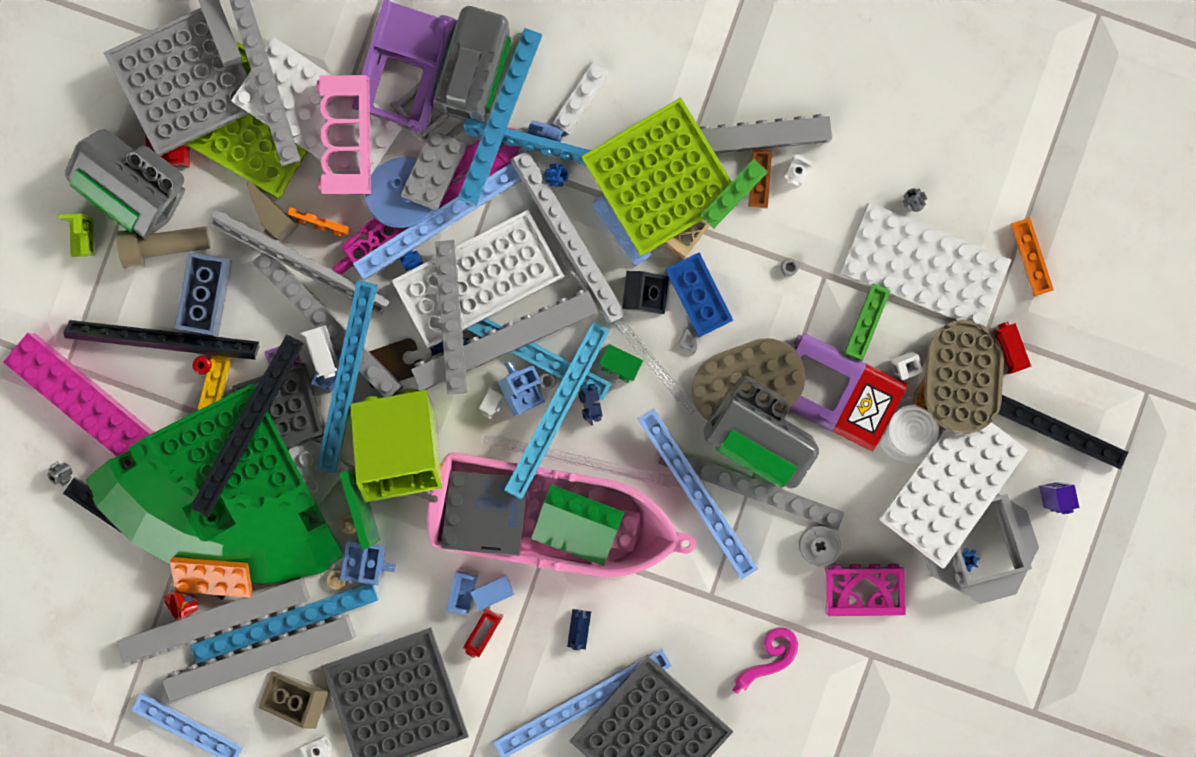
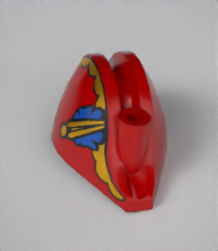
M170 592L164 596L165 605L177 621L198 611V598L195 595L185 592Z

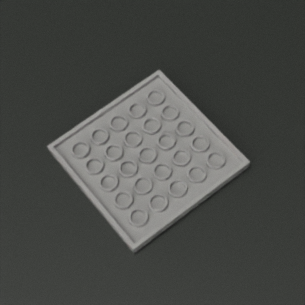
M201 8L103 52L153 149L159 156L249 114L231 102L248 75L241 62L227 67L223 66Z

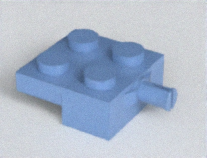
M512 360L504 364L509 374L498 381V384L513 416L545 402L537 384L541 383V380L533 365L516 371Z
M346 542L340 580L379 586L383 570L395 572L396 564L385 563L384 546L373 545L362 550L360 543Z

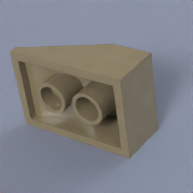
M249 181L247 186L261 225L266 228L264 232L271 239H279L284 242L299 225L258 186Z
M271 671L259 708L298 727L316 729L329 692L304 681Z

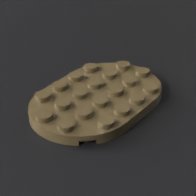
M970 320L950 322L933 335L928 346L924 387L925 403L933 419L940 426L954 433L970 434L984 429L994 421L1001 407L1004 356L999 341H996L990 330L985 326Z
M774 338L756 339L715 354L704 361L695 374L692 384V396L697 410L708 421L728 389H732L740 377L749 376L782 395L790 408L800 398L805 386L806 373L804 364L799 354L790 345ZM745 383L742 385L741 389L749 390L751 388V384ZM761 393L758 396V399L764 400L767 398L768 394ZM777 403L775 405L777 410L784 407V403Z

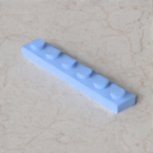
M143 692L140 693L131 710L216 757H238L244 747Z

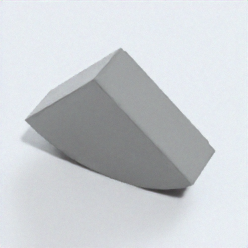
M685 328L677 346L695 354L697 349L696 339L692 332Z

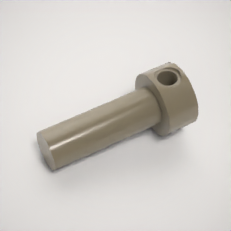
M207 226L153 233L146 239L135 231L130 233L128 230H118L116 233L118 254L124 269L133 266H144L145 258L211 249Z

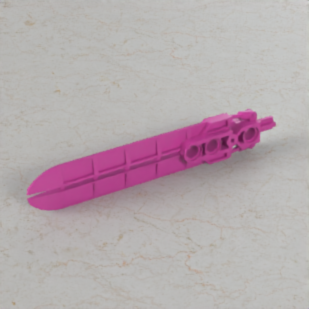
M481 138L465 150L439 208L459 196L467 174L454 184L452 182L469 170ZM504 145L500 148L488 177L510 164V160L518 154L520 147ZM374 217L360 228V231L354 237L351 236L342 245V249L348 256L333 266V269L337 274L342 275L354 266L353 263L359 260L354 257L357 250H363L364 257L410 227H393L394 233L386 235L385 229L390 226L379 222ZM362 233L370 236L368 240L356 241Z

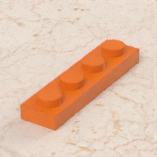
M1031 218L1011 223L1012 232L1033 296L1053 291L1052 282Z

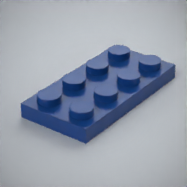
M700 252L665 269L699 338L734 321Z

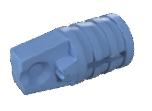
M532 120L528 133L561 142L564 130Z

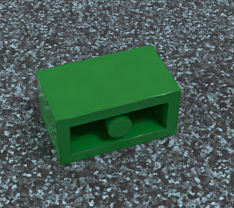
M608 344L599 365L602 366V371L610 375L612 372L619 374L618 379L629 383L630 380L634 381L643 360Z

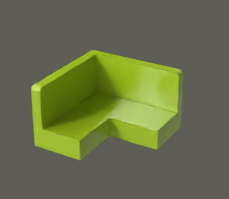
M58 214V219L69 222L70 255L72 257L95 256L93 218L83 214Z

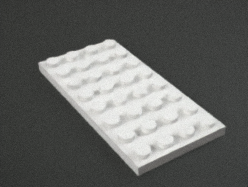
M273 37L266 47V53L295 144L321 160L325 151L329 149L321 140V129L328 120L321 114L320 104L323 97L320 96V92H317L316 83L319 80V75L331 74ZM251 70L231 102L269 126ZM336 97L332 99L328 104L329 115L334 119H359V111L352 108L354 97ZM373 103V105H374L376 108H379V109L384 110L383 108H381V107H379L378 105H376L375 103ZM370 115L371 175L404 126ZM339 124L333 126L328 133L330 143L336 147H360L359 124ZM336 152L331 155L329 166L341 174H360V152Z
M869 202L840 274L872 286L873 283L890 290L891 295L955 321L970 320L985 326L1011 259Z
M529 210L456 247L462 331L564 278ZM436 258L392 280L428 349L443 342Z
M992 422L984 429L970 434H959L945 429L879 520L943 569L1028 450Z

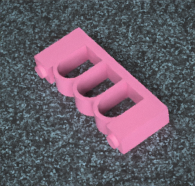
M319 75L316 88L317 92H320V96L323 97L320 110L323 117L328 120L321 129V140L329 149L325 151L321 159L322 169L326 174H321V179L318 180V188L322 194H371L370 79L367 75ZM336 97H359V119L332 118L328 113L329 102ZM339 124H359L360 147L333 146L328 138L330 129ZM336 152H360V174L333 173L329 168L331 155Z

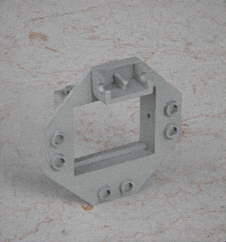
M997 494L990 504L994 506L1014 570L970 581L960 547L943 569L925 556L930 577H935L978 604L1016 595L1027 571L1032 569L1031 563L1039 549L1027 510L1010 501L1008 494Z

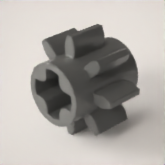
M912 188L905 193V200L902 203L905 209L908 208L909 212H919L925 207V200L928 198L925 192H921L920 188Z
M57 461L50 465L48 469L50 472L47 473V476L54 485L60 483L63 486L70 482V479H72L70 475L73 472L67 463L64 462L60 465Z

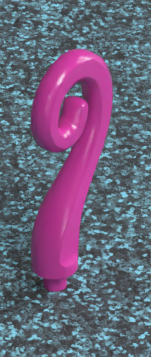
M784 627L774 628L768 632L764 639L766 651L773 656H779L784 652L785 648L783 645L773 647L772 645L773 639L780 636L788 641L789 646L786 654L776 662L749 667L742 671L733 681L736 685L732 691L739 694L742 689L746 691L756 678L774 674L788 667L798 652V641L794 632Z

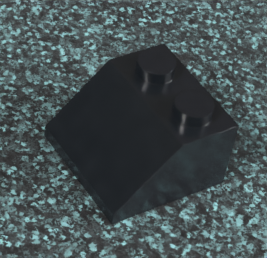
M626 271L622 308L637 312L665 314L669 277L644 271Z

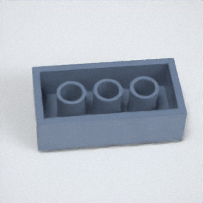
M188 252L175 329L214 336L219 335L232 261Z

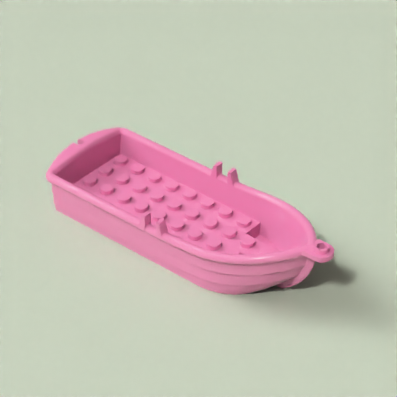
M455 452L448 453L440 464L443 488L430 490L429 494L438 497V501L435 503L428 501L427 526L431 545L437 549H442L441 544L450 471L512 476L518 463ZM539 467L527 489L520 556L457 550L448 551L534 565L538 568L546 567L554 571L562 570L598 577H618L648 569L665 559L672 552L691 553L695 549L696 542L690 534L676 532L665 513L651 499L626 484L604 478ZM551 484L624 511L604 566L531 539ZM683 541H689V546L683 547Z

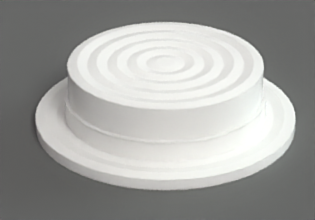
M915 396L902 397L879 442L884 451L892 458L905 463H918L923 461L945 431V428L940 426L930 415L925 399Z

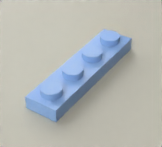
M604 195L591 204L635 266L652 255L649 252L642 257L640 256Z

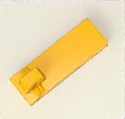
M211 356L212 369L206 375L198 410L222 399L232 363L231 358Z

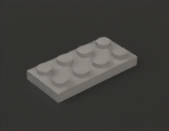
M431 130L405 184L401 197L438 211L467 148V144Z

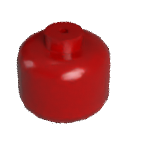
M206 356L196 357L192 363V368L199 375H207L212 369V361Z

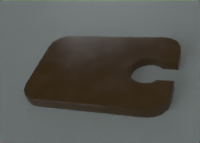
M410 338L369 351L398 381L414 377L411 369L415 368L414 364L422 361L419 359L412 364H406L403 361L405 352L418 350L415 341ZM368 381L369 385H370L372 388H375V387Z

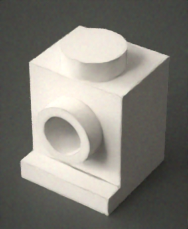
M796 154L784 178L788 179L787 182L794 186L802 185L813 162ZM795 168H800L802 173L797 174Z
M914 352L890 359L894 376L901 380L923 372L922 359Z
M489 388L479 407L482 410L481 414L490 419L495 413L499 414L503 407L502 399L506 401L504 395Z
M324 735L303 744L300 750L303 757H329L332 754L333 747L330 740H326ZM318 748L320 750V754H316L314 749Z

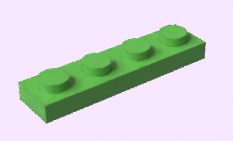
M753 159L708 206L700 217L715 229L767 174V171Z
M874 283L870 286L844 351L845 355L863 361L891 292L890 290Z

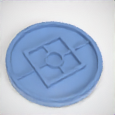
M394 158L380 165L372 173L371 194H365V200L371 214L379 222L390 227L406 228L422 223L435 212L433 209L401 197V193L418 158Z

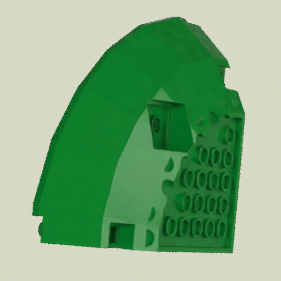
M253 383L142 438L128 447L129 451L113 459L111 458L86 479L94 495L92 499L96 507L131 543L170 564L172 557L248 563L251 583L273 584L321 574L329 570L327 566L344 558L269 412L266 413L211 514L215 515V520L210 522L208 517L190 508L256 390ZM128 460L131 461V465L129 467H125V462ZM312 516L317 517L316 523L310 522Z

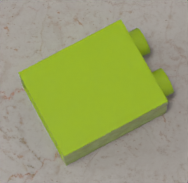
M406 389L400 395L384 398L369 396L364 398L362 402L350 404L356 483L365 503L443 488L435 413L427 390Z

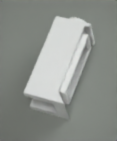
M326 325L300 333L307 337L305 340L316 372L319 373L317 377L324 375L326 379L335 376L339 363Z

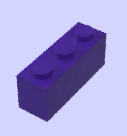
M1054 482L1039 486L1043 508L1062 514L1074 513L1073 509L1080 508L1074 484Z

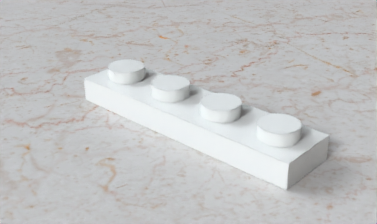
M594 60L552 124L569 135L610 73V70Z

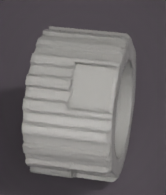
M787 259L782 263L781 271L786 276H793L798 272L799 264L794 259ZM786 264H792L794 270L787 271L785 268Z
M548 372L539 377L541 380L540 386L543 389L549 390L554 387L556 379L553 374ZM545 377H550L552 383L548 386L543 383Z

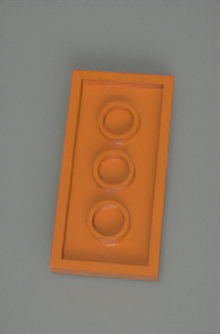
M172 557L170 560L175 592L248 598L253 593L248 563Z

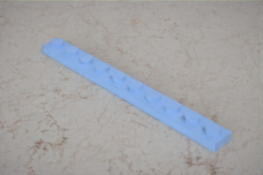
M508 164L487 178L477 206L458 200L457 197L439 208L438 211H435L422 223L406 229L353 263V265L365 281L522 179L513 164Z
M653 408L638 417V421L741 579L758 570L755 562L656 410Z
M662 648L649 655L664 670L671 667ZM643 659L496 739L494 744L501 757H508L601 706Z

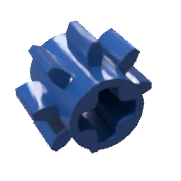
M549 164L550 169H546L544 173L545 180L549 183V186L563 187L562 182H566L568 179L567 170L563 167V164Z
M417 250L410 251L400 258L405 271L413 270L423 263Z
M964 547L962 557L967 571L971 572L972 567L978 568L976 563L980 558L975 556L976 550H971L969 553L968 548ZM966 556L969 557V563L964 559Z

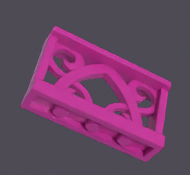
M895 563L888 564V567H880V564H868V567H861V564H849V567L842 568L841 564H830V568H825L826 615H906L905 569ZM849 573H858L852 579ZM871 573H880V575L877 578ZM838 574L845 577L843 582L838 580L840 585L845 586L843 590L836 588L833 584V578ZM887 574H894L897 578V583L894 587L887 589L885 586H888L892 579L886 581L885 576ZM864 578L870 580L880 590L871 595L867 606H863V602L857 594L850 592ZM832 590L840 593L836 606H832ZM898 590V605H894L890 595L891 592ZM848 595L856 599L854 605L849 604L851 598H847ZM883 595V597L879 598L881 599V604H875L874 599Z

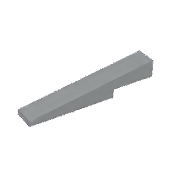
M198 0L223 66L227 67L242 62L220 1Z

